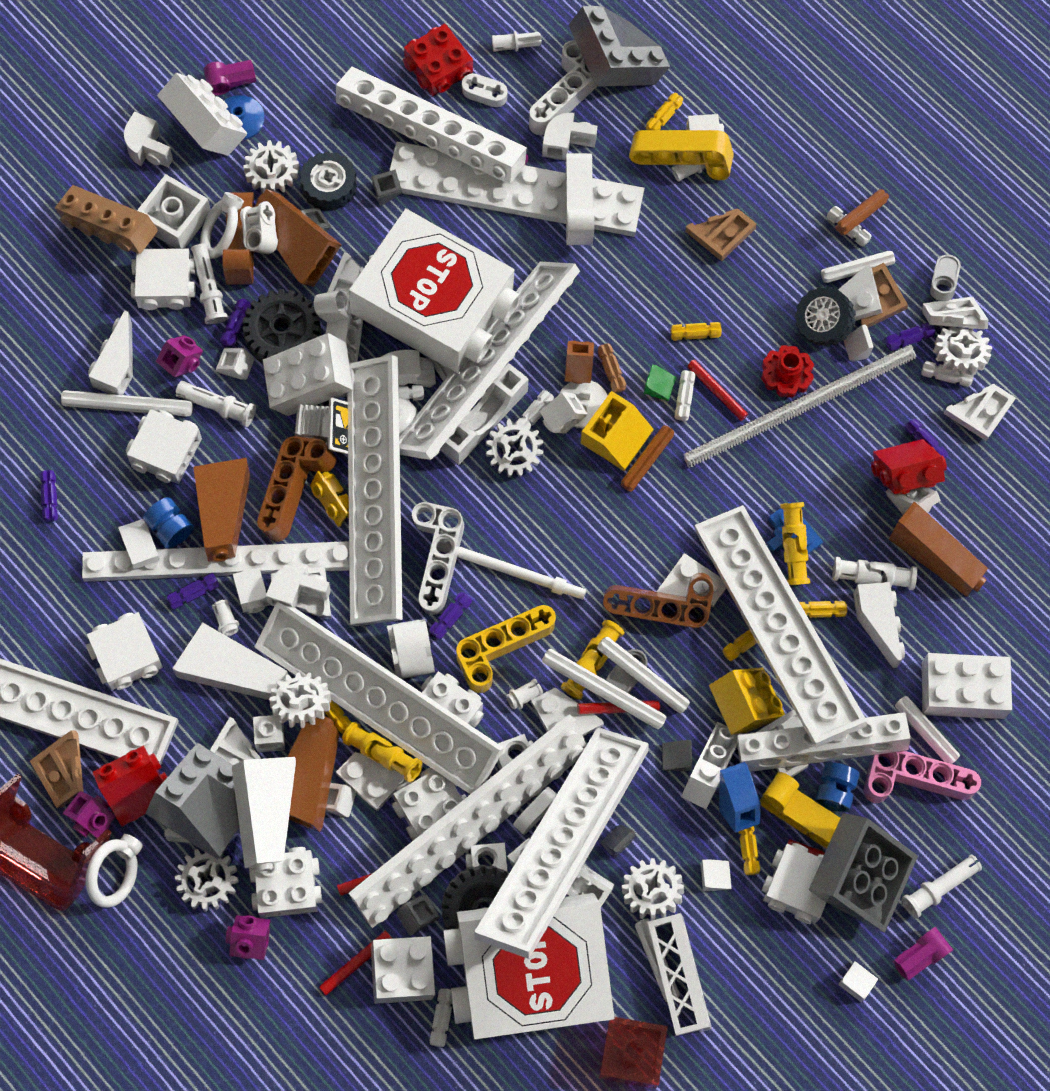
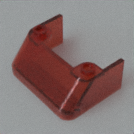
M17 773L0 788V874L51 907L61 911L66 910L85 887L88 864L95 851L109 841L111 831L106 829L92 844L83 842L75 848L74 852L29 824L31 810L24 801L16 797L22 778Z

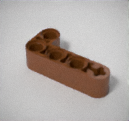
M231 192L241 198L244 203L237 210L238 223L234 238L228 249L223 250L224 276L227 285L253 284L254 252L246 249L244 246L240 212L244 207H254V193Z
M292 436L282 443L257 520L258 527L272 541L280 542L290 533L308 472H328L335 466L336 455L332 450L328 449V445L323 440Z
M694 574L690 578L686 597L612 585L604 593L603 604L605 609L613 614L699 628L704 626L709 618L713 597V581L708 574ZM698 581H705L709 587L706 592L699 593L694 590V584ZM614 594H619V599H621L617 605L612 604V599H610L613 598ZM628 595L632 596L630 601V608L626 607ZM639 598H646L650 602V606L645 610H640L635 606V601ZM666 603H673L676 605L677 610L673 614H665L662 611V606ZM694 607H699L704 611L703 616L699 619L691 618L688 613Z

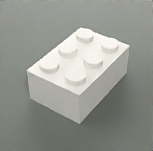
M176 73L157 96L201 148L229 156L247 135V132L241 127L243 125L242 121L234 114L228 112L226 109L228 105L211 92L213 88L205 80L201 79L199 81L191 75L184 76Z
M329 333L263 359L269 407L287 416L297 413L299 404L315 406L330 400L331 397L335 398L353 391L346 342Z
M928 653L922 661V712L924 715L1005 719L1012 711L1010 657Z

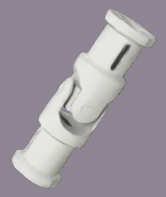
M836 557L833 565L832 580H854L858 584L890 582L891 587L892 585L908 587L909 590H914L917 580V567L912 566L909 569L895 567L894 564L868 562L866 560L853 562Z

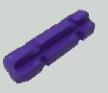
M241 298L237 301L234 307L235 312H232L225 327L226 333L223 332L220 342L227 347L235 345L238 339L237 334H240L243 327L245 312L247 308L251 309V303L246 299Z
M927 322L921 324V327L915 326L901 331L899 335H889L886 337L885 342L887 348L893 351L899 349V346L904 347L922 341V338L933 337L936 330L934 325Z
M912 419L905 425V430L910 435H914L913 439L915 441L923 439L946 459L948 452L943 447L938 446L939 442L926 428H921L922 424L917 419Z
M44 470L40 473V482L42 483V518L45 522H54L58 519V510H56V475L53 470Z
M210 573L203 577L204 580L200 581L198 579L181 588V592L177 593L175 591L167 595L171 608L177 609L183 606V602L189 603L207 594V590L211 592L218 588L219 582L216 576Z
M460 592L454 598L455 603L451 602L438 617L439 622L435 621L429 628V632L435 638L442 639L447 633L446 629H450L464 613L462 610H466L471 605L472 600L467 594Z

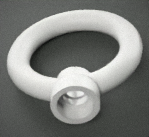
M225 192L222 200L212 207L202 227L200 244H207L210 259L220 257L223 254V250L228 249L236 232L238 223L237 210L242 207L244 201L229 192ZM224 211L228 215L226 229L218 245L212 249V230L217 218Z
M124 834L120 840L107 841L93 854L86 871V889L90 899L96 905L103 908L116 906L132 890L137 876L136 855L143 847L142 843L135 837ZM116 851L126 861L125 877L121 886L114 894L104 896L99 891L97 883L99 868L105 857L111 852Z

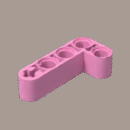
M907 751L873 755L869 764L864 784V795L872 803L883 802L891 793L896 781L959 800H967L979 790L981 779L973 770ZM878 757L888 758L891 766H882L878 761ZM905 765H914L917 768L918 774L912 775L908 773ZM933 772L941 773L945 781L943 783L937 782L933 778ZM963 780L967 781V786L970 787L968 790L964 788ZM872 783L882 784L885 789L884 793L875 792L872 788Z

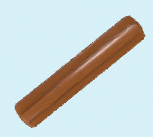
M883 189L876 191L838 221V225L835 227L836 231H839L841 235L849 233L887 202V199H889L888 193H885Z
M666 425L661 427L622 479L621 486L629 492L635 489L673 438V429Z

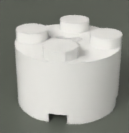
M425 619L387 626L397 677L404 679L435 673Z

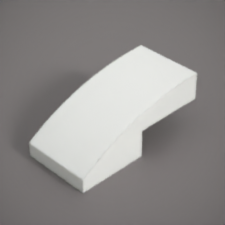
M143 519L118 527L134 569L160 561L149 529Z

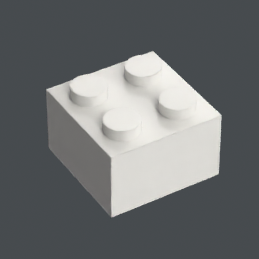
M165 174L137 211L150 217L158 230L155 234L157 238L176 249H185L204 224L210 211V205L206 197Z
M431 936L373 940L371 944L374 1004L432 1000L435 996Z

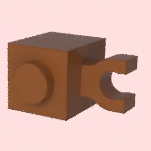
M568 341L565 381L575 384L591 383L594 343Z

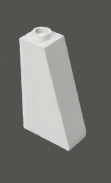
M204 623L201 624L173 667L175 675L180 679L267 700L272 697L271 689H277L276 682H286L285 676L288 675L287 670Z
M295 757L242 760L231 766L245 868L256 867V872L273 870L274 864L284 860L296 765Z

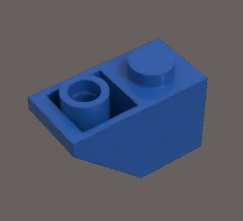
M743 762L720 770L719 812L733 831L736 833L760 824L761 803L748 765Z

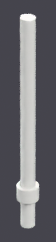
M448 543L441 544L438 551L449 553L452 545ZM459 547L458 558L552 589L551 592L559 595L564 593L582 600L585 597L586 589L568 584L565 579L559 577L554 579Z

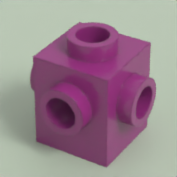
M185 335L170 338L163 345L156 362L172 376L177 377L186 373H192L197 369L203 350L196 345L193 339Z
M82 791L77 794L63 813L75 823L72 827L75 831L84 837L90 834L97 839L110 828L111 822L116 817L108 810L109 804L98 795L93 798Z
M236 915L233 927L228 926L226 932V944H230V956L264 960L269 944L270 919L255 918L249 915Z

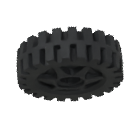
M278 289V294H274L272 290L268 292L267 297L263 294L258 296V302L254 300L250 304L251 309L247 308L243 318V334L250 353L255 355L256 360L259 362L321 336L320 319L312 302L309 299L305 300L304 295L300 293L296 296L295 291L289 290L288 294L285 293L284 289ZM281 326H285L288 328L287 330L282 332L277 331V328Z
M492 865L472 866L458 873L450 881L442 900V918L446 929L459 928L457 912L475 910L482 902L491 904L509 873Z

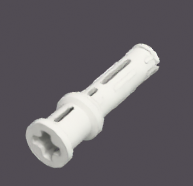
M198 244L191 247L202 290L200 302L204 304L206 312L205 323H221L228 319L221 302L223 295L220 290H217L207 249L208 246L207 244Z
M180 381L176 389V397L215 410L223 418L228 419L230 417L242 422V425L246 427L251 424L256 412L255 404L250 403L247 405L237 401L234 396L223 397L185 381Z
M974 855L968 856V858L932 883L929 881L921 884V888L912 895L903 896L902 902L904 907L912 917L919 918L923 910L931 905H938L942 899L941 896L981 871V863L978 862L969 867L977 858Z

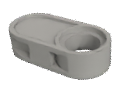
M942 255L936 261L930 294L938 301H948L955 294L961 263L953 255ZM944 284L947 285L950 288V290L946 292L940 291L939 289H937L936 286Z
M638 649L627 651L633 657L639 658L642 664L647 667L648 659L642 651ZM617 664L606 679L607 682L628 694L638 682Z

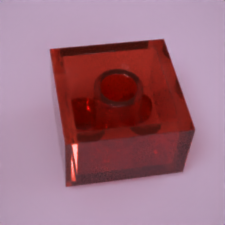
M619 1017L608 1020L598 1079L656 1089L659 1086L668 1026Z

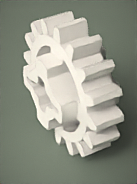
M268 140L267 146L258 143L259 149L257 151L252 148L250 149L251 156H245L246 165L243 168L247 182H252L254 190L261 187L262 193L266 189L276 192V189H280L282 192H285L286 184L290 187L293 186V179H298L299 161H297L296 153H291L289 145L282 148L281 142L278 141L276 146H273L271 140ZM271 163H273L272 172H270Z
M950 326L948 330L943 328L940 335L937 336L933 351L938 354L937 361H944V369L950 366L953 374L960 370L962 376H965L967 371L975 375L977 369L981 371L984 369L991 357L992 346L987 345L989 338H982L983 332L978 331L976 333L973 331L974 328L965 329L964 327L956 328Z
M508 419L506 427H503L500 423L497 424L498 433L495 431L490 432L489 435L494 440L486 441V446L491 448V450L486 452V456H493L494 459L490 462V465L498 464L499 474L505 469L507 470L508 477H511L515 471L518 477H522L524 469L528 473L532 472L530 464L538 466L540 461L536 456H542L543 451L537 449V447L543 444V440H536L539 431L531 432L530 423L523 427L521 426V419H518L516 425H512L511 420ZM512 431L519 432L517 435L510 437L505 434ZM526 438L531 442L532 452L526 447ZM521 439L518 447L519 451H515L514 454L512 453L508 457L511 448L509 445L513 446ZM497 444L503 449L504 456L502 459L498 455ZM516 460L524 462L520 465H510L512 461Z
M297 672L296 678L286 675V682L277 681V689H271L270 707L272 708L273 716H279L281 724L288 720L290 727H293L295 723H300L301 728H304L305 722L308 721L310 724L315 725V718L324 719V711L330 710L329 702H331L330 691H328V684L321 683V677L319 676L312 679L311 673L301 677L300 672Z
M198 849L195 850V857L193 859L186 855L187 865H178L182 875L175 876V880L182 883L176 888L178 893L186 892L182 900L185 903L192 900L191 907L193 909L202 904L204 911L208 910L210 904L216 910L219 909L218 902L220 900L227 904L229 900L226 895L228 893H236L231 884L238 883V878L231 876L237 869L235 866L228 867L232 861L229 856L221 859V855L217 860L206 852L201 855ZM202 862H207L206 865L200 866L198 868L195 867L196 865ZM220 866L225 871V881L218 876ZM210 874L213 881H207L204 885L201 880L202 876L208 877ZM188 878L195 881L194 893L189 889ZM215 891L218 892V893H217L216 895H214V896L207 897V895L210 894V893H212V892H215Z
M651 858L650 865H646L641 860L639 869L631 866V875L624 876L625 884L622 885V894H625L624 903L631 904L630 912L634 913L639 910L641 919L646 914H650L651 920H655L656 914H660L662 918L666 917L667 910L675 913V903L681 904V894H684V885L681 884L682 876L681 874L675 875L676 867L672 866L667 869L665 860L660 865H656L654 858ZM664 879H667L669 881L672 889L670 888L669 884H666L664 882ZM634 890L637 892L638 895L642 896V900H639L637 898Z

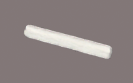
M605 637L600 641L597 647L599 651L678 713H682L687 709L690 703L688 699L612 639Z

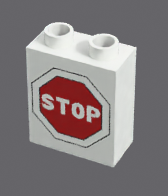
M405 209L349 289L352 314L456 373L461 371L468 359L478 364L484 358L493 341V335L489 334L487 330L495 318L503 322L509 320L519 303L521 295L513 291L515 269L408 209Z
M594 893L564 897L529 959L475 940L474 932L488 908L457 912L459 928L443 931L448 966L464 965L466 986L451 988L455 1024L471 1022L474 1039L614 1019L600 902Z

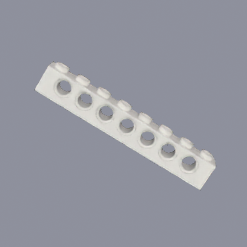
M351 67L336 84V103L383 124L385 127L400 132L409 138L415 139L432 149L447 154L453 159L479 169L496 179L511 184L525 165L527 147L361 70Z

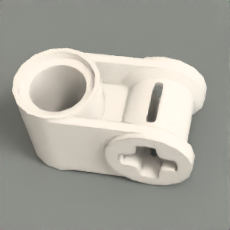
M266 201L261 202L257 207H244L240 212L244 246L253 252L273 253L278 245V239L276 236L275 212L272 205Z

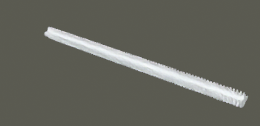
M912 345L903 347V349L901 348V350L895 351V353L889 354L887 357L870 363V365L864 366L862 369L848 374V376L845 375V377L839 378L834 383L831 382V384L825 385L817 389V391L814 390V392L808 393L803 398L800 397V399L777 408V410L771 411L769 414L749 422V424L746 423V425L740 426V428L734 429L732 432L726 433V435L717 437V439L711 440L712 442L709 441L706 445L703 444V446L697 447V449L688 451L689 453L684 454L687 466L691 465L693 467L692 465L694 464L695 466V462L698 464V461L701 463V459L702 461H704V458L707 460V456L710 459V455L711 457H713V454L716 456L715 454L717 453L718 455V451L720 453L721 451L724 452V448L727 450V447L730 449V446L733 447V444L734 446H736V443L738 445V441L740 443L741 440L744 442V438L747 441V437L748 439H750V436L753 438V435L761 434V430L764 432V429L767 431V428H773L772 426L774 425L775 427V424L778 426V423H784V419L785 421H787V418L790 420V417L792 419V416H798V412L801 414V411L804 413V410L806 412V409H812V405L815 408V404L816 406H818V403L821 405V402L823 404V401H829V398L832 399V396L835 398V395L837 397V394H843V391L852 390L851 388L854 389V386H860V383L868 382V379H874V376L875 378L877 377L876 375H882V372L885 374V371H891L890 369L893 370V367H899V364L902 365L901 363H907V360L915 359L916 354Z

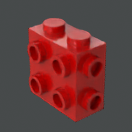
M446 23L440 27L432 28L426 35L419 39L411 40L404 47L403 63L409 72H414L420 87L423 90L427 89L431 96L447 91L451 85L462 81L466 75L473 73V58Z
M923 439L873 451L872 473L894 494H907L912 489L920 487L930 488L934 487L936 483L945 481L944 471L947 470V464L944 456L940 455L934 447H931Z
M144 745L129 751L126 755L104 764L92 772L101 793L121 826L145 815L154 793L168 777L165 772L159 773L158 770L162 767L155 753L149 755Z

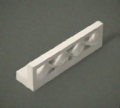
M679 913L648 921L676 1036L695 1031L711 1030L712 1027L682 914ZM671 923L674 934L667 944L658 939L655 927ZM675 939L678 950L672 947V944L674 943ZM660 944L666 947L663 953L661 952ZM669 950L680 955L681 963L675 972L665 967L664 958ZM682 968L684 971L685 978L679 975ZM667 972L673 975L670 982L668 980ZM676 978L687 983L688 992L683 1000L673 996L671 992V987ZM689 997L691 998L692 1006L686 1003ZM674 1000L680 1003L677 1011L675 1008ZM684 1006L694 1012L697 1024L683 1028L680 1027L678 1016Z

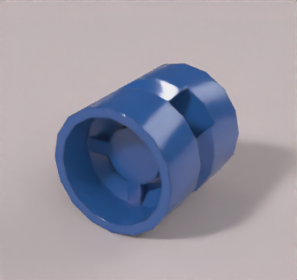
M169 497L154 503L143 516V520L152 531H158L157 538L167 549L174 548L184 542L194 530L192 523L184 514H180V509Z
M825 763L821 776L824 784L819 785L815 802L832 811L849 812L854 797L851 791L856 789L860 775L859 771L840 763Z

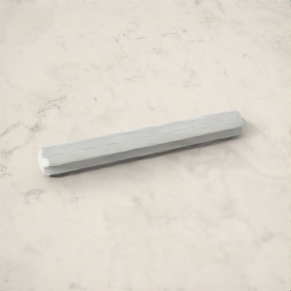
M67 390L63 391L61 395L62 405L70 407L149 413L150 409L157 412L160 410L166 411L171 415L191 416L193 410L192 402L187 400Z
M548 649L543 656L542 662L652 727L660 729L663 726L666 716L552 649Z

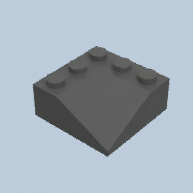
M582 6L568 25L596 86L655 85L670 67L660 45L632 23L603 6Z
M197 742L156 790L145 814L218 860L240 832L231 767L233 765Z
M843 813L809 891L826 903L885 933L918 855L870 819Z

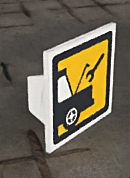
M331 397L329 400V413L322 418V436L328 437L329 450L347 455L348 402Z

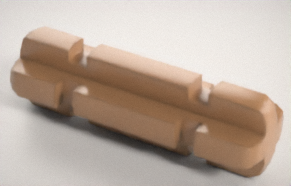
M606 343L598 347V354L603 361L602 364L607 378L611 382L612 391L614 393L622 392L626 389V382L624 377L621 376L622 372L616 356L613 355L614 351L611 344Z

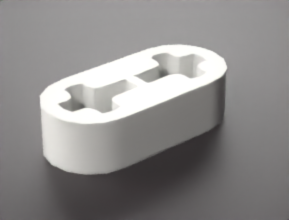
M473 73L466 75L462 80V93L468 99L492 107H501L507 101V87L499 81ZM473 83L477 84V87H474L473 90L469 89V86H472ZM496 91L500 92V95H497V97L492 96Z
M547 787L516 819L513 826L525 835L544 816L557 794L550 787Z

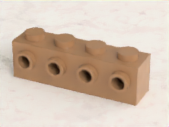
M74 185L70 187L55 207L61 216L60 221L68 228H78L88 236L95 235L107 244L112 242L126 252L131 250L141 254L158 232L147 214Z

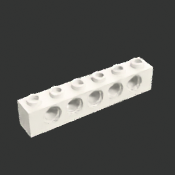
M906 713L867 717L866 727L817 748L812 743L804 726L738 735L740 763L745 762L748 765L749 771L752 772L906 751L909 749L911 739Z

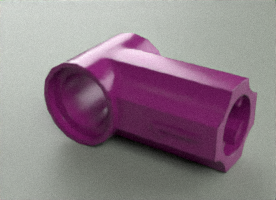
M251 60L228 65L222 62H212L207 64L203 70L206 82L213 88L211 92L215 96L226 94L231 87L256 82Z
M936 926L915 941L916 944L904 951L892 961L896 970L907 981L930 964L934 965L953 951Z

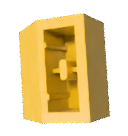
M611 391L582 430L580 443L625 471L654 429L633 404Z
M763 667L732 670L709 685L731 735L750 732L770 724L785 715L782 709V702L776 696L771 685L770 676Z

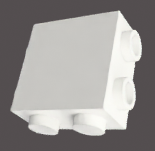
M144 249L141 254L136 253V259H132V274L136 275L135 283H131V297L136 298L138 308L155 310L159 307H169L170 309L179 310L183 307H191V297H195L196 293L195 282H191V274H196V265L194 258H191L189 249Z
M150 409L147 417L143 416L138 425L139 432L136 438L131 439L126 449L127 457L131 467L141 473L148 471L155 474L156 478L165 483L172 481L179 484L202 440L197 425L190 421L184 420L181 422L174 419L166 411L160 410L157 412Z
M139 612L124 614L118 618V621L109 625L101 624L95 627L91 633L87 634L90 643L86 645V648L92 660L98 659L101 666L96 669L102 684H109L111 690L127 688L133 683L132 681L141 677H152L158 673L159 669L163 668Z
M438 671L434 678L429 676L421 687L422 693L475 728L484 716L482 713L483 703L481 702V697L470 689L468 691L458 686L459 682L450 674L444 676Z
M431 767L420 774L421 778L414 782L406 781L396 788L397 792L393 793L395 803L392 806L400 819L405 817L410 825L406 830L412 840H415L467 797L465 794L460 796L456 789L457 785Z
M796 843L792 845L786 844L783 851L778 849L772 865L776 867L773 877L767 875L761 890L766 893L763 901L769 903L768 907L784 913L785 910L795 914V919L803 923L811 924V921L816 923L822 915L826 902L809 891V888L824 855L819 854L815 856L810 854L806 847Z
M305 847L290 848L289 853H284V860L273 865V870L256 872V867L249 868L251 883L256 882L257 892L252 894L253 911L258 910L260 918L318 912L317 903H322L321 886H315L314 875H320L318 858H313L311 850L306 851Z

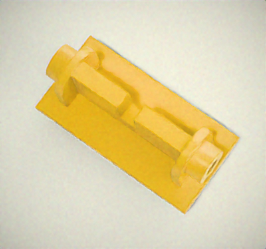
M317 471L310 487L314 496L325 507L329 518L333 519L339 528L346 517L349 519V496L346 493L338 497L337 494L341 493L343 488L334 474H330L329 471L321 474L320 471Z

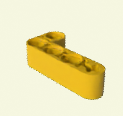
M719 130L637 131L633 136L629 153L630 160L641 165H705L709 177L720 181L726 180L730 176L734 156L729 136Z
M546 605L537 606L461 640L457 645L456 658L470 689L476 693H484L490 689L493 672L489 661L550 635L555 627L556 615L554 610ZM542 617L544 621L548 620V624L544 625L542 621L538 622L539 618ZM520 627L526 633L522 636H515L511 631L514 628ZM491 638H496L501 644L497 647H490L486 642ZM466 649H472L476 655L472 658H465L461 653ZM477 673H483L488 678L480 683L476 682L473 676Z
M778 772L760 799L761 806L827 849L840 817L798 791L799 784L791 776Z

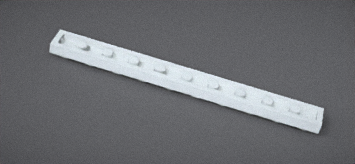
M349 541L237 546L235 558H229L222 562H208L204 547L156 549L160 561L137 569L133 568L127 551L83 552L82 578L86 582L204 577L210 573H213L215 576H228L257 567L260 568L261 574L277 573L284 566L293 563L307 564L308 568L325 566V571L350 570Z

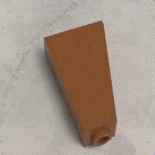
M266 189L258 197L255 207L261 202L266 201L272 205L275 212V227L278 239L276 248L296 279L301 284L314 287L342 244L282 195Z
M247 458L194 466L204 548L208 562H222L229 558H235L250 481Z
M913 502L898 521L889 540L966 597L972 590L978 592L987 580L983 576L988 568L922 507Z
M328 717L324 719L315 718V725L310 724L309 721L305 722V727L301 729L288 757H295L296 760L289 820L319 833L323 828L340 736L339 731L333 725L334 721Z

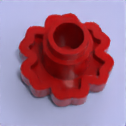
M783 345L778 352L774 350L769 351L767 357L764 358L762 363L764 371L761 379L768 390L776 389L779 397L793 398L797 391L804 393L812 384L814 376L811 372L814 363L810 360V356L807 353L799 354L796 346Z

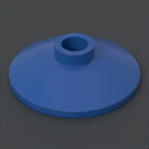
M236 95L224 100L228 105L226 109L230 114L235 115L237 112H242L241 115L235 116L242 121L243 125L241 127L247 132L243 140L250 139L259 133L264 125L265 117L263 108L255 99L244 95Z

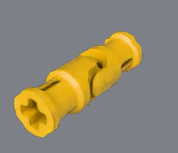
M804 502L780 504L784 515L782 536L784 562L788 566L787 582L789 585L810 583L806 570V561H808L806 525L803 524L802 518ZM793 534L798 536L796 538H791Z
M610 620L602 622V629L596 638L591 639L582 653L581 659L576 662V664L595 675L597 674L596 671L601 669L608 659L597 648L600 641L605 637H609L616 642L625 633L619 625ZM568 679L567 682H563L561 685V689L569 696L579 700L583 698L582 693L585 687L571 679Z
M352 722L345 729L342 736L345 745H352L358 748L362 755L381 764L389 771L395 770L403 775L404 779L408 782L414 781L420 774L423 764L419 758L413 759L406 755L402 748L398 746L393 747L389 741L374 732H367L357 722Z

